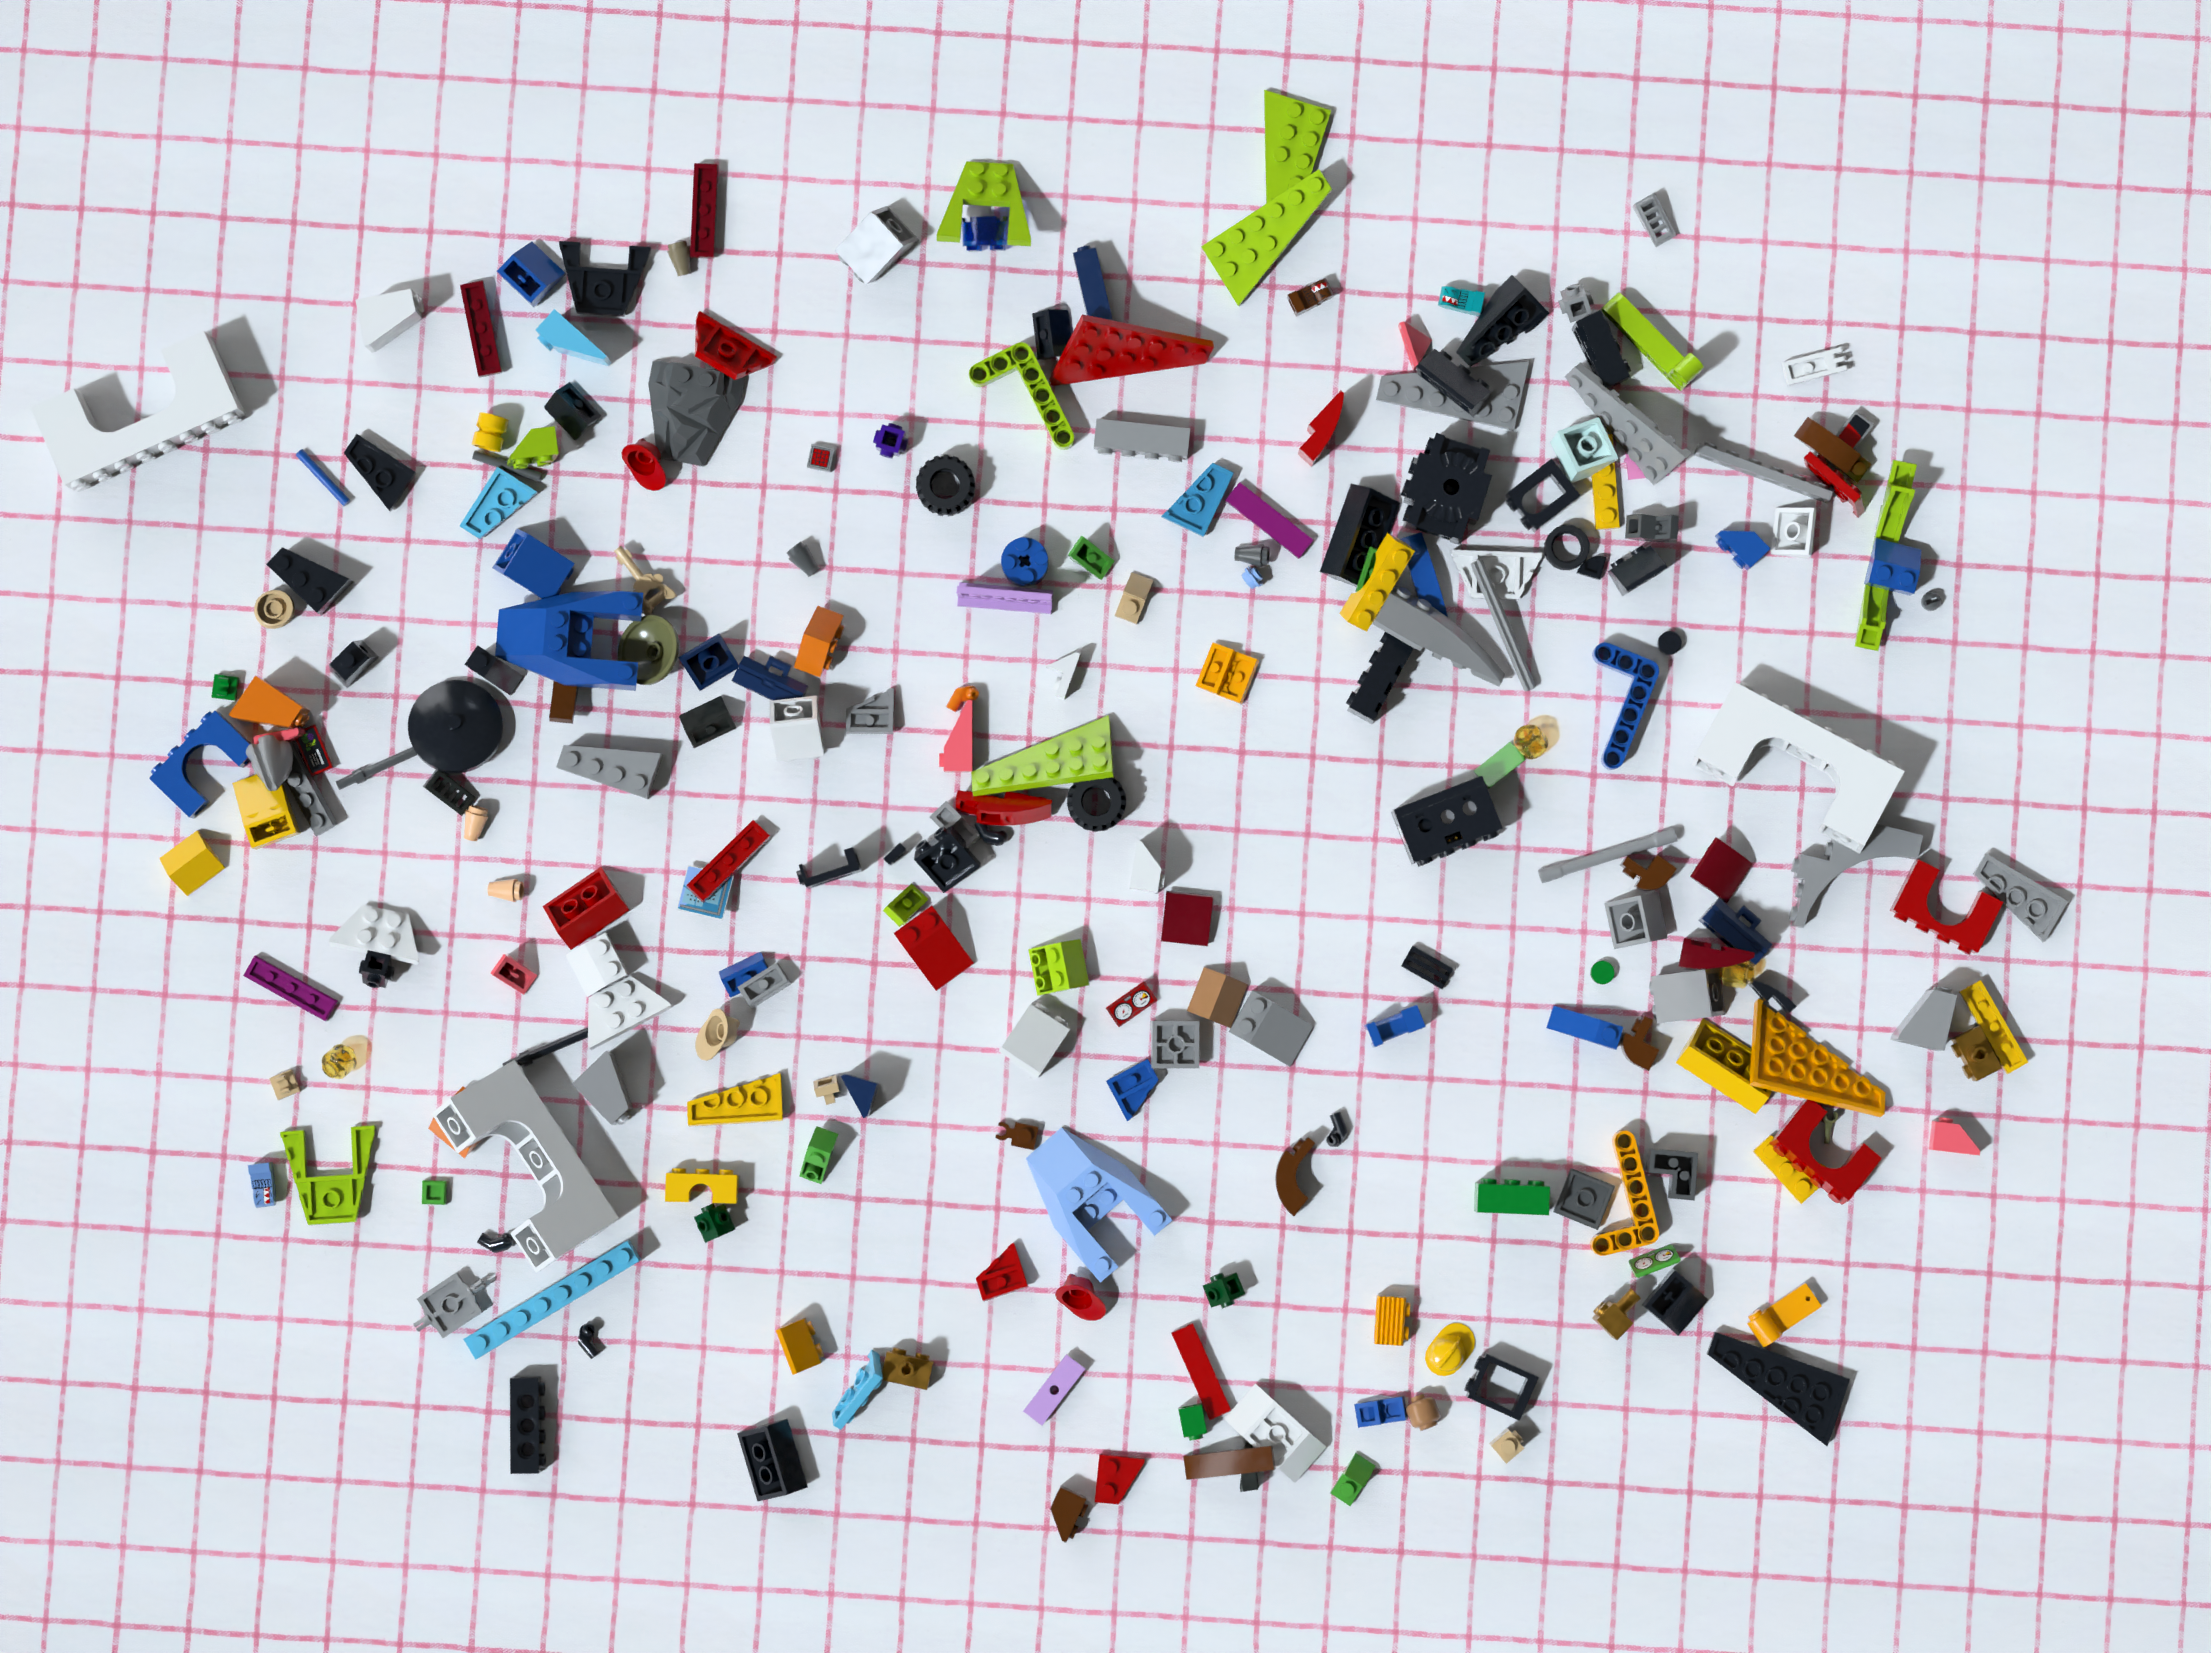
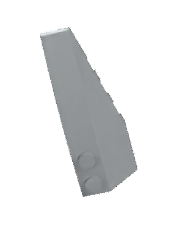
M1396 585L1393 587L1378 612L1373 625L1419 651L1422 648L1432 651V657L1439 660L1442 657L1450 659L1453 666L1459 669L1469 668L1474 676L1500 687L1505 676L1504 672L1468 633L1451 619L1433 608L1428 601L1416 598L1404 587H1397Z

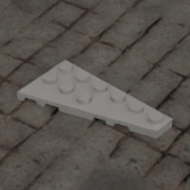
M1529 361L1467 367L1471 371L1470 376L1476 381L1480 378L1490 386L1488 390L1491 392V396L1474 418L1420 377L1418 372L1381 376L1376 400L1514 431Z
M1581 362L1564 376L1570 386L1577 391L1584 400V403L1600 418L1601 423L1613 435L1615 441L1622 446L1629 455V458L1636 463L1644 476L1653 485L1658 483L1691 454L1688 449L1682 450L1674 444L1676 440L1672 436H1665L1658 431L1657 424L1630 402L1625 404L1620 400L1618 392L1614 389L1609 391L1604 387L1602 379Z

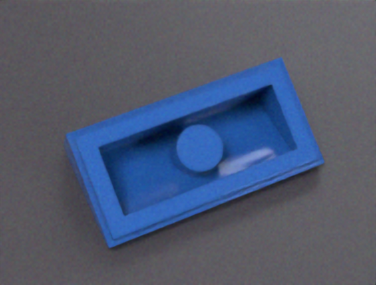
M759 952L719 971L721 981L730 998L741 993L738 986L767 969L768 965L762 953Z

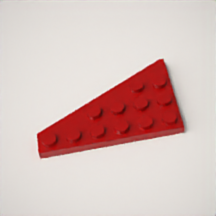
M1082 314L1049 378L1050 385L1058 386L1205 364L1214 349V344L1212 340Z

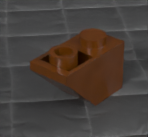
M1060 1485L1050 1510L1061 1540L1066 1543L1068 1538H1074L1079 1527L1075 1525L1078 1516L1083 1518L1088 1504L1085 1503V1496Z

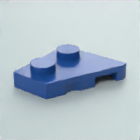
M1146 1059L1106 1082L1123 1115L1129 1121L1159 1079L1153 1068H1151L1149 1060Z

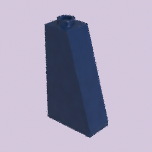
M1090 246L1079 247L1077 252H1073V259L1086 315L1113 320L1097 250Z

